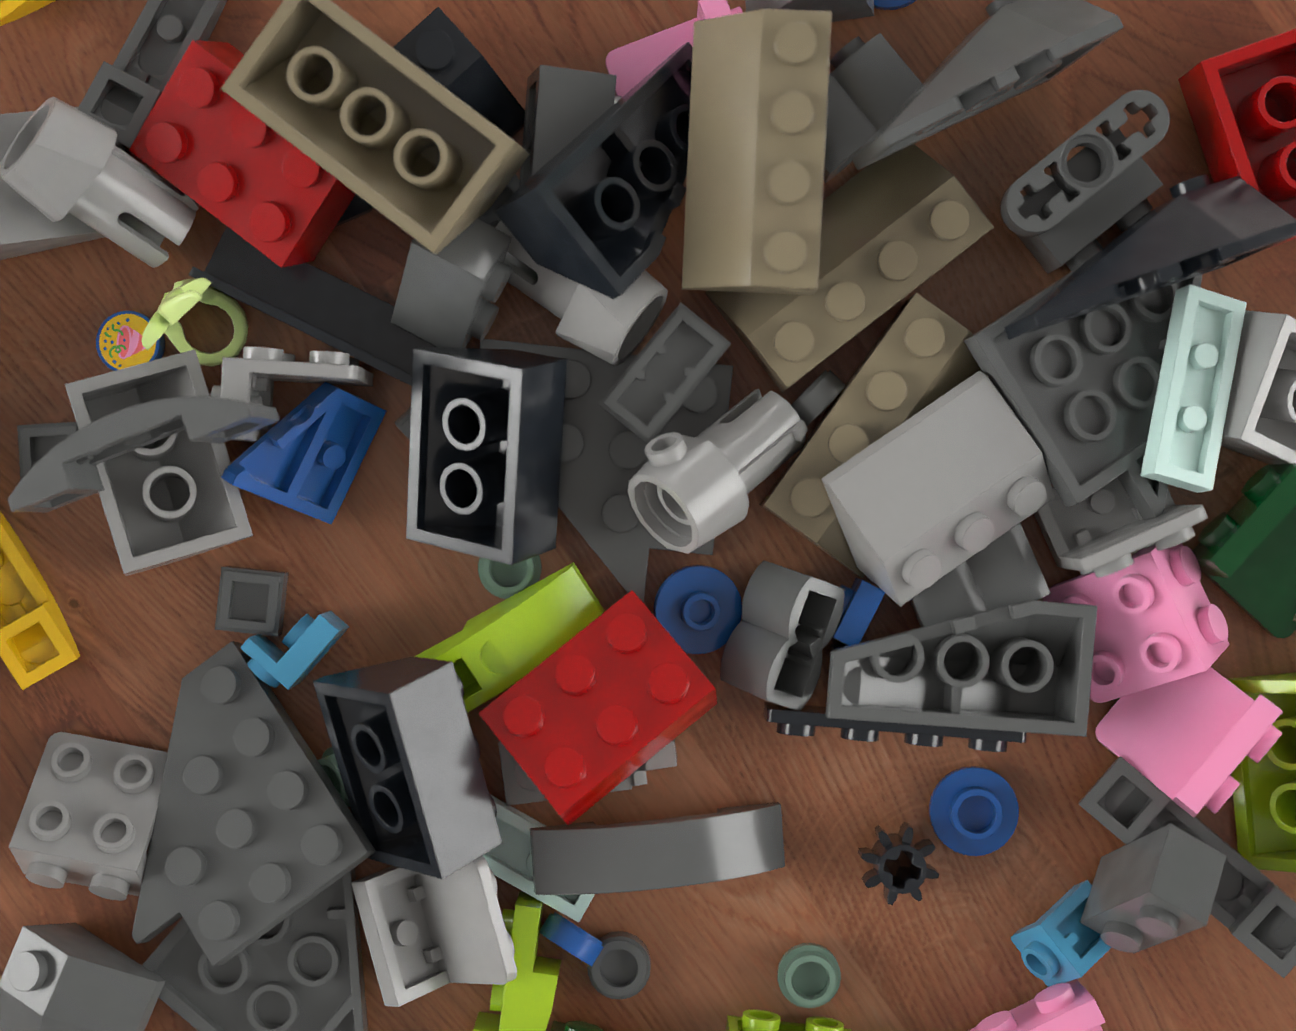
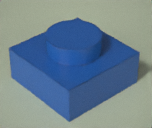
M855 578L851 588L843 584L840 586L844 588V606L840 622L832 636L849 646L861 642L885 595V592L862 579Z

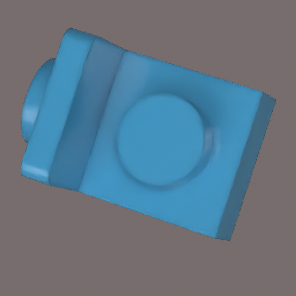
M331 610L319 614L316 619H313L307 613L282 640V643L289 648L286 653L266 636L260 634L249 637L240 648L251 657L247 665L258 678L271 687L277 688L281 683L289 690L300 684L349 626Z
M1088 880L1074 885L1035 923L1020 928L1011 936V941L1021 953L1024 965L1048 987L1082 977L1112 948L1103 942L1101 934L1080 923L1092 888Z

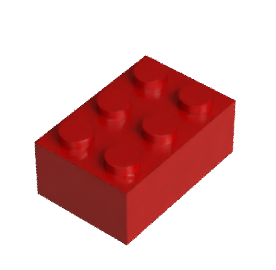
M1295 28L1203 60L1179 78L1178 81L1213 183L1238 176L1296 219ZM1296 236L1270 248L1296 240Z
M192 40L129 151L279 267L283 268L313 262L356 193L221 89L244 57L242 52L229 42Z
M631 590L478 714L569 826L718 702L715 687L634 591Z

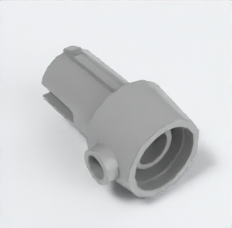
M56 97L48 98L31 115L8 148L0 165V178L52 222L62 220L69 212L150 267L155 268L163 264L169 258V253L160 247L163 239L166 237L179 246L191 228L196 211L199 209V204L115 146L118 135L115 129Z
M501 220L496 226V229L512 237L504 260L505 264L512 267L508 283L561 319L555 331L557 336L614 366L623 363L635 351L654 325L666 302L668 290L645 270L621 296L615 299L609 298L537 265Z
M755 389L697 437L672 432L654 438L645 447L648 461L629 481L628 495L633 510L648 532L667 549L687 554L691 553L746 518L749 507L747 494L804 447L805 434L808 430L805 421L801 420L789 402L776 392L770 390L762 397L760 390Z

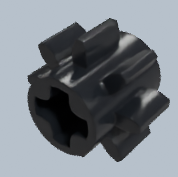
M907 822L901 825L899 834H887L879 825L876 826L875 834L878 840L873 848L864 847L858 849L860 857L864 861L872 863L873 869L867 871L861 879L867 888L875 887L882 882L884 885V898L890 905L894 904L898 893H910L919 902L922 900L919 887L925 878H939L937 870L930 864H927L924 857L932 854L936 847L930 839H923L914 845L912 843L913 828ZM901 850H903L912 863L910 867L900 866L896 875H892L885 861L886 859L897 860Z

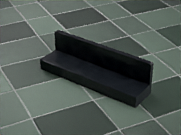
M228 226L205 271L192 267L189 273L190 276L196 279L201 277L208 279L211 282L210 286L411 386L413 349L436 347L391 323L395 306L308 263L281 268Z

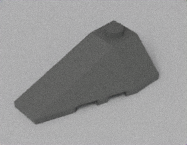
M1084 0L993 1L985 8L989 18L963 39L851 158L856 169L859 170L1050 81L1124 28L1118 15Z
M1028 600L831 650L825 716L835 719L1087 737L1097 606Z
M77 923L23 926L0 979V1031H145L165 980Z

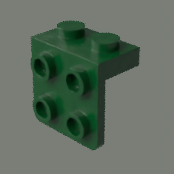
M1296 463L1266 465L1258 470L1243 486L1241 493L1244 495L1227 513L1223 512L1215 517L1202 530L1198 537L1200 543L1193 549L1201 572L1267 633L1276 638H1287L1296 630V622L1292 621L1296 613Z

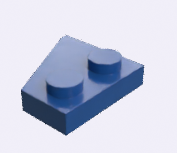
M324 382L226 467L221 478L233 486L332 525L385 416L386 410Z

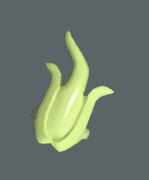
M191 278L175 282L173 290L164 294L158 310L154 313L143 332L141 341L142 345L149 350L165 333L180 353L195 349L200 365L212 367L221 365L223 357L235 358L239 355L246 344L249 326L245 311L236 299L210 286L211 282L206 278ZM198 301L220 307L228 313L233 321V339L221 351L213 353L201 352L192 347L185 338L183 327L178 320Z

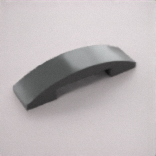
M148 0L113 65L105 61L103 62L78 110L115 129L118 134L116 142L130 148L191 41H208L227 0Z
M192 396L154 400L111 413L71 434L43 456L20 480L8 497L11 512H50L103 491L104 487L98 472V464L185 429L190 441L222 444L280 421L277 410L274 407L239 400Z
M1121 756L1118 757L1078 804L1126 845L1172 823L1226 855L1210 914L1226 926L1235 938L1281 977L1285 978L1296 966V901L1196 816L1193 818Z
M778 802L717 808V813L607 825H596L592 821L573 823L569 826L564 824L530 828L533 882L536 895L602 894L673 888L735 879L785 867L781 804Z

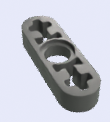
M1146 90L1130 91L1117 99L1008 187L1003 194L1000 204V212L1005 225L1015 234L1024 237H1035L1058 224L1164 138L1169 128L1170 117L1163 100L1156 94ZM1124 108L1132 115L1137 114L1141 110L1146 113L1149 121L1145 123L1143 130L1148 136L1147 138L1138 131L1125 139L1117 147H1114L1111 141L1107 139L1108 136L1126 123L1128 116L1123 110ZM1097 127H1101L1103 135L1096 131ZM1084 146L1091 148L1098 154L1101 160V172L1096 180L1082 182L1075 179L1069 173L1067 157L1071 149ZM1117 152L1124 156L1122 161L1118 159ZM1045 168H1050L1053 178L1044 173ZM1054 180L1062 191L1046 202L1041 208L1043 215L1046 217L1045 220L1042 221L1036 214L1025 219L1018 211V208L1024 203V198L1020 191L1024 190L1026 194L1033 196ZM1064 192L1073 197L1072 201L1067 202Z

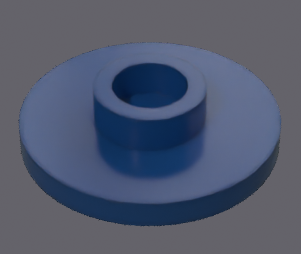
M691 565L675 571L662 583L654 601V616L685 653L705 654L715 651L727 643L731 633L741 621L742 602L737 587L726 574L713 567Z
M968 766L956 769L940 780L931 795L929 818L935 834L948 848L963 855L982 856L998 850L1011 838L1018 823L1019 806L1012 787L1003 777L984 767Z

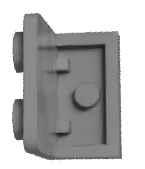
M248 346L243 347V358L223 357L221 386L214 385L210 397L239 400L273 407L274 381L317 384L327 382L333 385L373 387L374 374L359 367V360L350 358L348 353L310 351L308 363L295 362V355L284 353L282 349ZM271 424L232 440L256 442L271 429Z
M1115 478L1081 503L1069 507L1064 505L1058 493L1052 487L1055 498L1034 513L1057 567L1080 571L1081 575L1094 572L1097 578L1110 575L1132 565L1134 560L1131 553L1138 549L1155 545L1159 551L1193 538L1195 533L1192 526L1208 518L1203 505H1175L1167 489L1164 512L1156 518L1143 520L1118 478Z
M66 732L53 734L48 739L9 844V849L23 874H26V879L34 884L54 889L63 888L65 882L88 886L91 893L109 900L122 901L127 898L128 894L139 896L147 860V849L158 809L157 804L167 752Z
M480 856L444 879L390 866L351 882L385 1006L400 1007L449 983L504 985L517 977L514 944L506 930L498 902L497 881L483 856Z

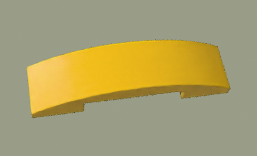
M0 511V657L20 688L24 690L80 657L69 627L45 580L10 523Z

